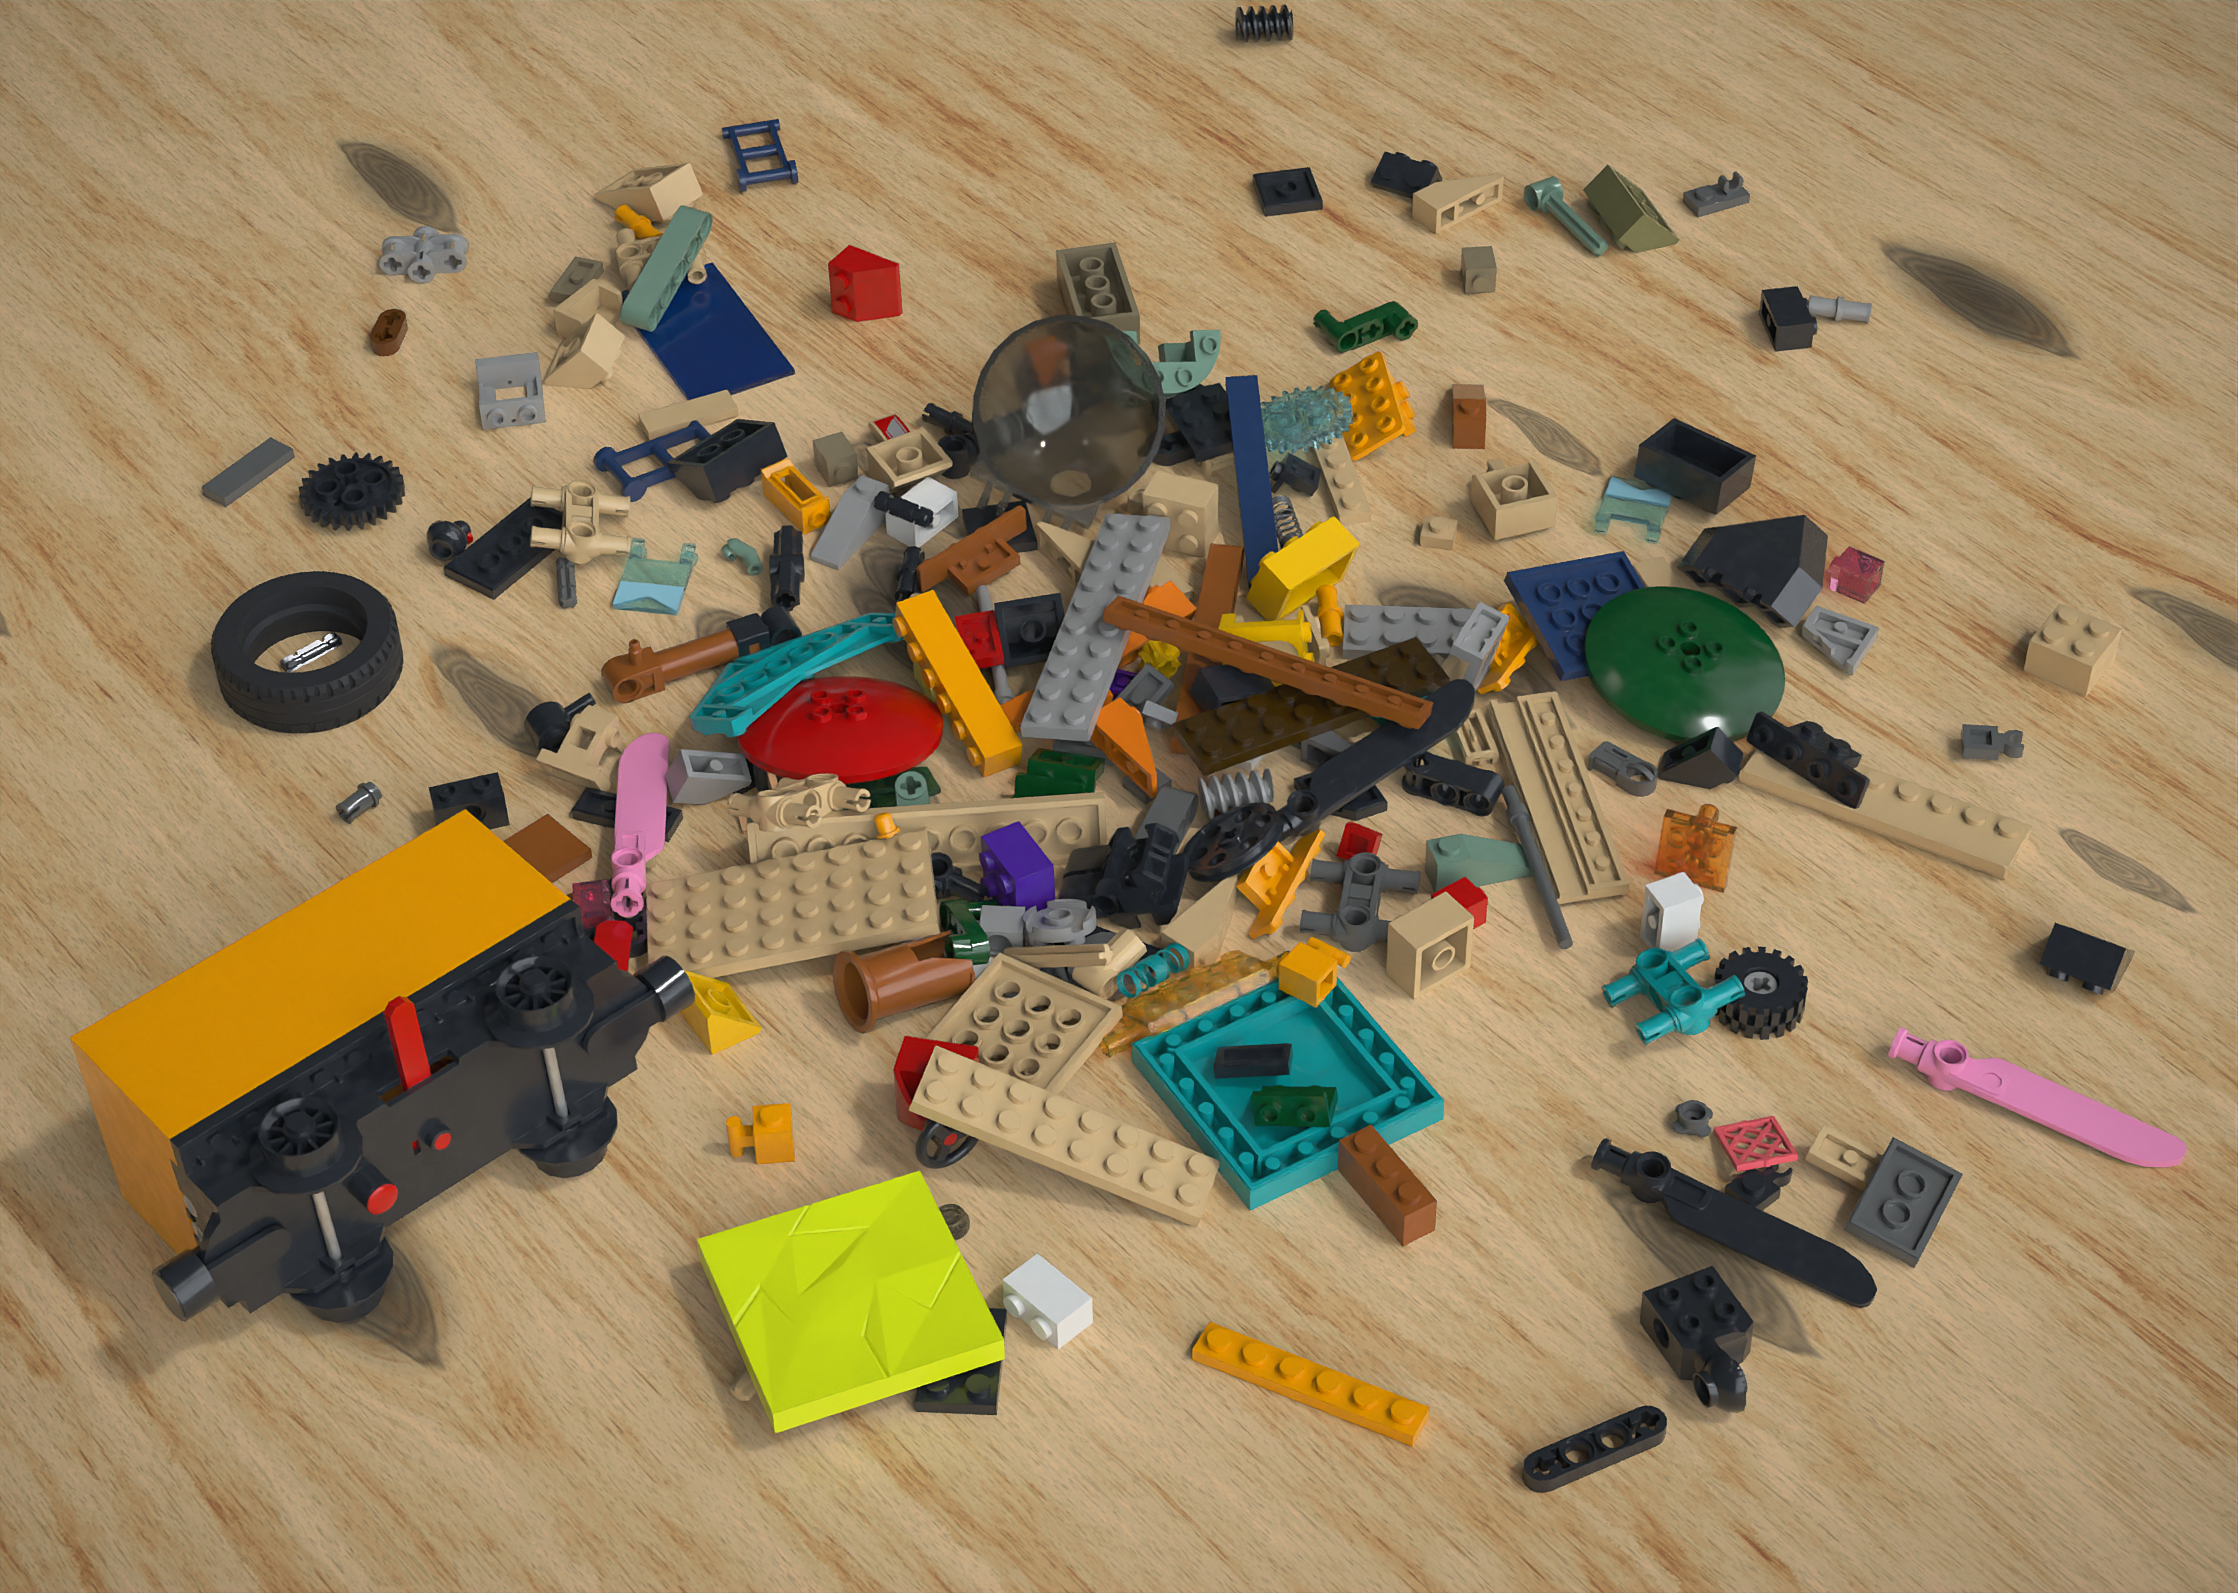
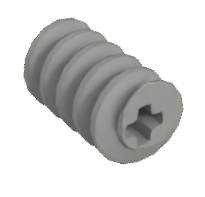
M1269 768L1264 769L1262 778L1257 770H1251L1249 779H1247L1243 772H1237L1235 782L1229 773L1223 774L1221 784L1215 775L1209 776L1207 786L1202 777H1198L1201 807L1209 820H1213L1215 809H1218L1223 814L1231 807L1236 808L1255 802L1270 804L1274 799L1273 781Z

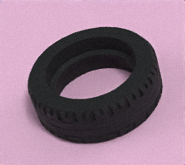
M310 571L293 573L268 580L251 588L239 596L225 610L215 626L211 639V653L218 683L228 706L240 717L254 725L283 733L321 732L358 720L375 709L390 694L400 678L404 662L396 615L388 599L368 583L355 577L335 572ZM316 631L338 632L350 635L361 641L343 659L312 671L296 673L278 672L255 664L259 656L274 644L302 633Z

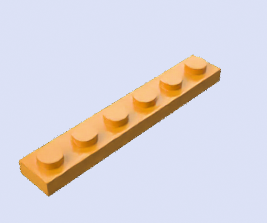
M1210 1321L1192 1349V1360L1412 1447L1429 1418L1430 1407Z

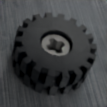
M1759 946L1757 952H1752L1750 947L1742 948L1741 955L1735 950L1729 953L1728 960L1723 958L1719 962V968H1716L1713 986L1730 978L1732 975H1736L1744 988L1745 996L1718 1008L1715 1016L1720 1015L1719 1022L1723 1026L1730 1023V1031L1738 1034L1740 1030L1745 1031V1037L1753 1039V1034H1760L1761 1040H1768L1770 1033H1774L1776 1038L1784 1036L1785 1029L1789 1032L1793 1031L1796 1028V1022L1800 1023L1803 1018L1808 991L1807 976H1803L1804 969L1801 965L1794 967V958L1788 955L1783 959L1781 958L1782 951L1774 949L1772 954L1766 953V947Z

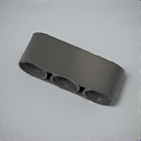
M1165 785L1162 786L1134 838H1148L1144 828L1145 824L1159 823L1176 832L1180 840L1173 848L1172 854H1176L1196 816L1199 803L1198 794Z

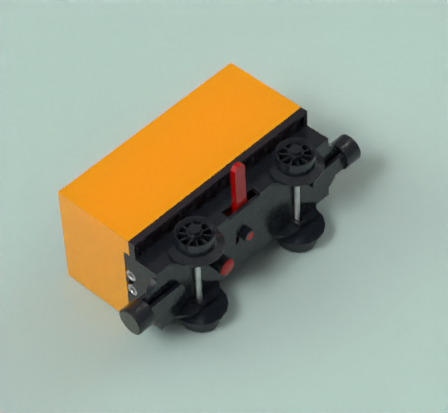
M464 809L69 1038L122 1197L177 1254L152 1271L155 1287L168 1309L178 1319L186 1322L218 1302L219 1299L228 1308L239 1302L249 1313H252L282 1293H289L292 1299L309 1308L314 1315L322 1320L339 1323L353 1321L367 1315L379 1304L384 1295V1287L394 1270V1252L384 1237L385 1229L510 1149H518L522 1155L534 1161L539 1170L549 1176L561 1178L580 1176L593 1170L602 1162L608 1150L607 1145L611 1142L618 1128L617 1109L607 1096L608 1088L638 1069L635 1056L645 1042L649 1028L658 1022L664 1023L691 1006L695 1002V993L684 969L669 956H661L633 975L628 971L619 970L617 961L585 935L580 907Z

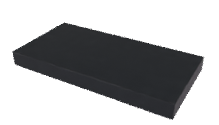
M530 497L445 565V576L495 600L555 550L553 548L530 547L531 528L536 526L561 530L562 512L555 508L530 506Z

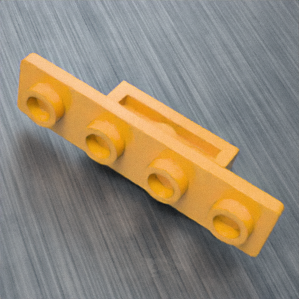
M1510 601L1501 604L1497 608L1498 611L1510 616L1490 671L1477 689L1480 695L1492 690L1499 692L1510 683L1511 679L1509 677L1513 671L1525 663L1524 657L1527 652L1539 644L1528 623L1524 621Z
M1321 829L1300 838L1296 842L1291 854L1277 842L1272 850L1261 860L1244 870L1236 887L1260 910L1248 932L1252 939L1265 933L1270 935L1281 926L1283 922L1281 917L1286 908L1295 900L1296 895L1294 893L1298 885L1307 877V868L1310 862L1321 851L1319 845L1325 836Z

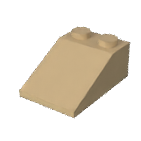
M689 162L634 169L594 195L596 200L615 209L626 204L639 216L643 215L651 222L657 221L658 224H663L672 220L674 213H676L681 205L693 207L695 205L693 201L701 197L703 193Z

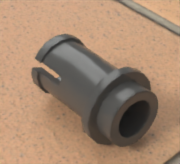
M360 783L357 786L358 790L336 805V811L343 810L339 813V816L345 822L351 823L369 807L379 805L382 794L374 783Z

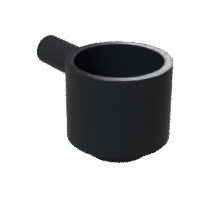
M587 693L565 708L558 702L549 701L541 703L528 713L524 722L525 731L539 751L543 748L557 753L570 730L572 718L576 714H580L588 705H596V702L592 695Z

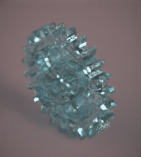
M1308 386L1305 391H1300L1296 387L1293 393L1289 394L1287 391H1282L1283 396L1281 397L1271 396L1272 402H1261L1265 444L1268 452L1278 448L1279 454H1283L1286 450H1291V453L1295 454L1298 449H1303L1307 453L1309 447L1312 446L1316 449H1321V443L1332 444V437L1342 438L1341 432L1349 431L1348 425L1353 424L1352 417L1354 416L1348 396L1344 397L1342 391L1335 393L1334 388L1324 391L1323 386L1318 387L1316 390H1312L1311 386Z

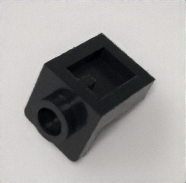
M1288 452L1281 462L1276 461L1269 472L1271 492L1275 494L1283 482H1285L1294 490L1304 492L1312 497L1318 489L1321 469Z

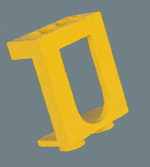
M1298 610L1297 618L1293 620L1239 623L1236 621V613L1222 614L1219 630L1254 642L1285 641L1296 648L1298 657L1315 662L1314 653H1308L1307 642H1311L1312 639L1311 624L1304 621L1303 610ZM1272 681V683L1274 684L1275 687H1276V686H1279V685H1282V684L1274 683V682Z

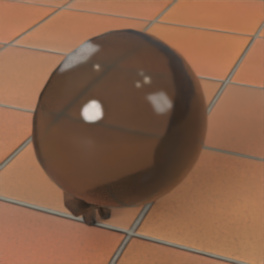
M1057 315L1033 321L1016 330L993 350L979 373L972 396V427L979 455L969 477L986 484L976 506L977 508L983 510L987 506L992 488H995L1005 493L997 505L995 516L1000 517L1005 512L1010 498L1013 496L1046 511L1042 518V521L1050 524L1049 521L1052 515L1064 519L1060 527L1061 529L1068 531L1070 524L1073 523L1088 530L1099 506L1126 493L1145 475L1158 454L1164 434L1166 401L1160 377L1150 358L1129 335L1107 322L1087 316Z

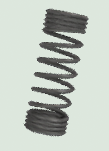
M1278 495L1272 498L1273 506L1279 502L1285 503L1278 504L1273 510L1281 505H1288V508L1274 513L1276 535L1282 549L1292 537L1297 536L1300 538L1303 536L1290 498ZM1290 516L1293 517L1292 520L1284 521L1281 524L1278 523L1279 520H1284ZM1291 522H1294V523H1295V524L1292 525V526H1288V527H1286V528H1284V529H1280L1281 526L1290 524ZM1293 528H1297L1296 531L1289 532L1286 535L1282 534L1284 531H1289Z

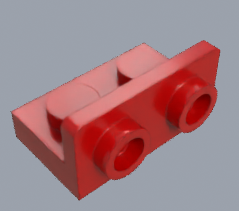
M994 610L954 616L956 630L978 668L1005 664Z

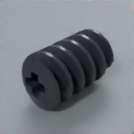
M1283 4L1278 13L1275 5H1271L1267 13L1264 6H1259L1256 14L1253 7L1249 6L1246 15H1244L1242 8L1237 7L1235 12L1236 40H1238L1239 35H1242L1244 42L1248 43L1250 34H1253L1255 41L1259 42L1261 34H1264L1268 42L1271 40L1272 33H1275L1278 41H1281L1284 32L1287 33L1289 40H1293L1292 9L1289 12L1286 4Z

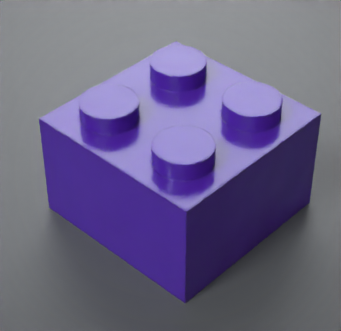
M1017 821L981 836L982 852L979 853V861L983 868V877L980 879V884L987 889L986 897L995 899L998 906L1025 907L1026 911L1036 906L1037 912L1047 909V902L1055 900L1054 865L1023 825Z

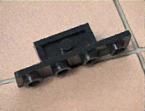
M1763 711L1755 714L1746 738L1749 744L1853 809L1860 807L1870 779L1853 769L1858 767L1862 755L1851 749V745L1848 742L1827 734L1823 731V727L1815 722L1805 721L1787 727Z

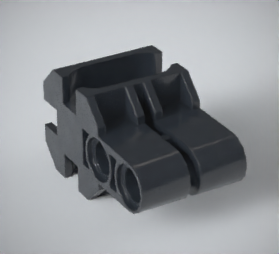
M1159 823L1145 824L1144 828L1148 838L1135 839L1129 827L1117 828L1107 845L1078 848L1070 853L1057 899L1085 901L1087 909H1091L1092 906L1095 908L1096 919L1109 917L1111 922L1127 929L1141 928L1137 915L1151 913L1157 926L1167 925L1177 913L1190 860L1186 853L1172 854L1175 844H1178L1180 840L1174 830Z

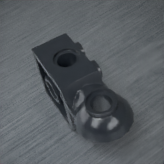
M1710 1266L1643 1291L1640 1324L1680 1380L1693 1381L1696 1394L1705 1407L1716 1406L1732 1413L1744 1411L1748 1387L1745 1374L1739 1364L1743 1363L1750 1354L1754 1321L1716 1269Z

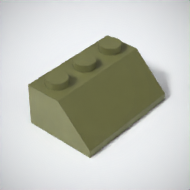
M1607 164L1583 189L1590 199L1587 202L1588 206L1596 214L1602 216L1599 221L1607 230L1613 231L1611 238L1621 248L1624 249L1628 246L1634 252L1639 253L1675 245L1679 241V238L1645 192Z

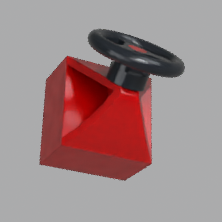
M904 1036L893 1068L897 1119L909 1127L922 1131L918 1137L915 1149L918 1161L927 1168H944L965 1157L975 1147L979 1139L909 1111V1108L935 1046L978 1063L979 1047ZM968 1135L966 1140L957 1149L949 1153L951 1147L959 1139ZM930 1139L938 1147L933 1157L927 1153Z

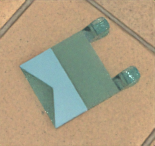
M1611 476L1602 504L1595 516L1596 525L1594 533L1607 535L1611 519L1647 525L1645 542L1658 544L1673 495L1657 487L1650 486L1644 481Z
M633 538L629 552L630 555L612 604L613 609L678 615L692 569L698 562V554L695 553L696 544L683 543L680 562L646 559L648 552L644 548L645 539Z

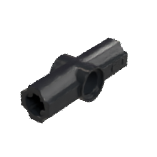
M791 525L782 526L779 531L774 532L773 554L769 556L772 606H783L788 611H792L795 606L800 605L801 583L805 580L802 532Z

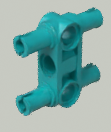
M1700 938L1673 952L1660 948L1644 950L1637 956L1636 964L1629 969V974L1601 987L1603 995L1611 1007H1615L1617 1004L1640 993L1645 995L1660 1011V1013L1635 1024L1636 1032L1644 1045H1648L1650 1042L1672 1031L1685 1035L1702 1033L1709 1027L1710 1019L1717 1014L1718 1008L1744 997L1745 992L1736 975H1732L1730 978L1706 989L1705 987H1700L1685 971L1710 959L1709 951Z

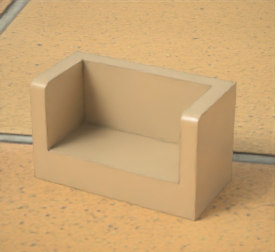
M592 279L553 309L557 334L567 338L596 313L613 325L620 319L623 306L621 291L596 279Z

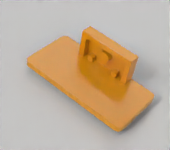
M1377 351L1372 355L1366 356L1357 364L1345 371L1339 372L1330 379L1331 395L1342 435L1352 461L1359 460L1402 434L1407 437L1416 432L1413 420L1416 417V413L1407 400L1410 397V393L1403 381L1397 382L1389 373L1387 362L1382 352Z

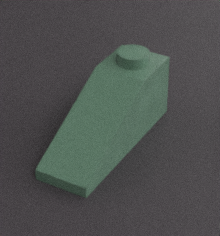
M1466 834L1426 840L1425 872L1434 892L1463 877H1466L1476 887L1533 876L1521 844Z

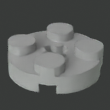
M1077 899L1048 901L1047 909L1038 912L1036 906L1031 907L1023 915L1024 931L1028 936V942L1032 946H1043L1048 943L1064 942L1065 945L1084 944L1086 941L1085 936L1093 932L1097 926L1096 910L1093 906L1091 909H1087L1086 902Z

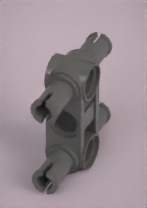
M1369 852L1356 854L1349 858V860H1345V863L1313 858L1310 881L1342 884L1343 890L1339 911H1335L1334 914L1302 910L1300 933L1332 936V940L1339 942L1344 949L1351 952L1363 951L1372 946V944L1376 945V941L1388 942V923L1392 921L1379 920L1378 916L1382 893H1385L1386 890L1418 894L1420 871L1391 869L1378 856Z

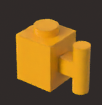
M1313 936L1309 938L1307 944L1299 942L1290 953H1284L1278 962L1279 989L1316 1008L1336 986L1337 965L1346 968L1351 960V955Z
M791 1103L752 1106L753 1125H742L741 1119L738 1116L727 1118L726 1128L731 1156L741 1157L745 1153V1147L755 1146L757 1165L795 1162Z

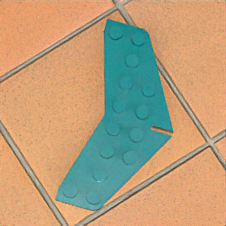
M896 613L865 614L734 659V663L726 665L691 713L690 720L693 730L702 732V735H712L715 733L726 734L727 737L742 735L746 732V727L800 681L812 678L816 672L880 644L897 642L904 639L903 636L898 637L893 627L892 619L895 618Z

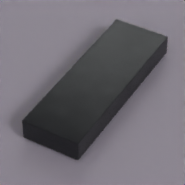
M586 787L572 809L573 819L615 829L617 794ZM666 806V842L671 840L683 820L682 810Z

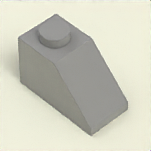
M681 749L665 775L673 803L705 805L745 788L752 782L746 759L740 753Z

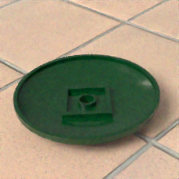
M1670 586L1646 587L1628 591L1601 607L1593 617L1585 636L1583 647L1585 667L1593 686L1613 710L1630 723L1668 740L1684 743L1716 726L1732 742L1743 739L1749 733L1755 714L1763 711L1773 717L1783 697L1785 689L1784 666L1776 646L1767 633L1752 618L1735 606L1700 591ZM1683 650L1690 651V652H1692L1694 655H1688V656H1687V655H1685L1682 651H1683Z

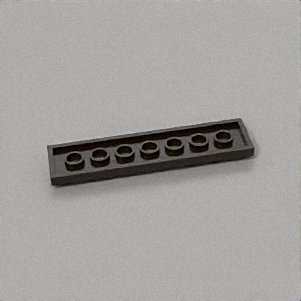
M1417 637L1330 667L1418 698L1426 697L1450 682V677ZM1282 684L1273 687L1270 691L1225 704L1217 710L1213 711L1211 709L1172 724L1173 735L1201 773L1207 776L1370 717V715L1363 710L1351 706L1338 705L1331 699L1319 695L1306 694L1299 688Z

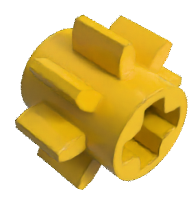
M1150 640L1143 646L1141 652L1138 653L1142 660L1138 665L1142 670L1148 663L1165 677L1170 678L1176 673L1178 666L1181 665L1177 658L1181 653L1176 646L1162 641Z

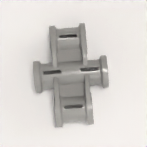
M421 226L414 231L413 236H390L384 239L382 243L383 254L380 257L379 266L388 275H409L417 283H428L433 280L435 273H459L464 270L467 261L465 255L468 252L469 244L462 235H439L436 229L430 226ZM452 242H454V249L451 248ZM392 244H395L394 251L391 250ZM454 258L457 259L456 265H454Z

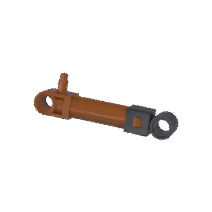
M773 606L763 612L761 617L758 613H753L726 622V630L657 652H653L651 646L642 649L640 642L632 639L629 642V653L609 659L601 669V676L617 702L629 703L665 691L664 683L732 662L734 659L801 637L802 633L788 609L783 606Z

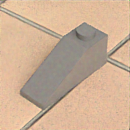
M861 475L841 497L811 553V560L839 570L886 521L885 512L874 507V498L880 491L889 493V485Z

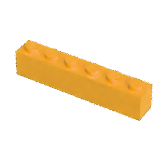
M934 590L897 602L896 615L892 619L894 630L898 637L903 636L905 639L907 651L912 662H918L921 667L925 685L929 689L933 688L937 695L936 701L941 713L949 716L953 734L958 741L962 740L966 746V754L970 764L973 767H978L983 778L1021 764L1023 744Z

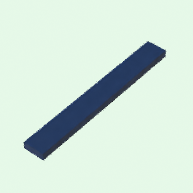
M1257 375L1225 377L1248 588H1251L1250 582L1260 569L1258 565L1260 560L1271 551L1274 553L1278 552Z

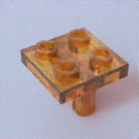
M1712 804L1702 805L1696 816L1667 809L1663 816L1654 874L1667 878L1685 872L1693 884L1724 893L1729 878L1737 827L1717 822L1719 810Z

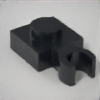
M1779 1164L1766 1167L1762 1172L1757 1169L1746 1170L1726 1185L1725 1194L1763 1211L1780 1198V1187L1790 1183L1792 1168L1790 1167L1784 1173H1778L1776 1170H1778Z

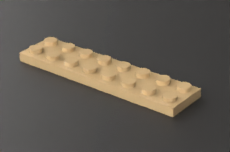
M935 1046L909 1108V1111L1196 1228L1202 1218L1220 1165L1217 1159L939 1046Z

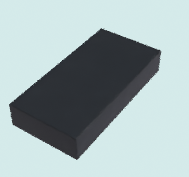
M1292 1043L1217 1047L1213 1067L1215 1079L1290 1075L1293 1059Z

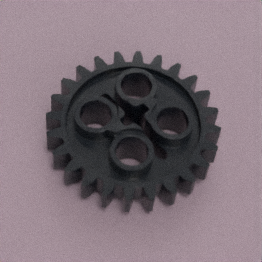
M355 452L352 458L347 459L345 454H341L339 461L328 458L329 464L318 463V471L309 470V478H302L303 486L299 487L301 508L304 509L305 516H311L313 523L320 521L323 528L332 524L335 531L341 525H345L347 531H350L352 525H357L360 529H363L366 522L375 526L376 518L387 520L386 512L396 513V505H402V497L405 496L403 475L400 474L399 467H393L391 460L383 462L382 456L372 460L371 453H367L363 458H359L358 453Z

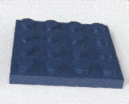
M1624 551L1507 572L1504 579L1507 588L1560 681L1588 676L1584 662V640L1593 617L1601 607L1621 594L1645 588Z

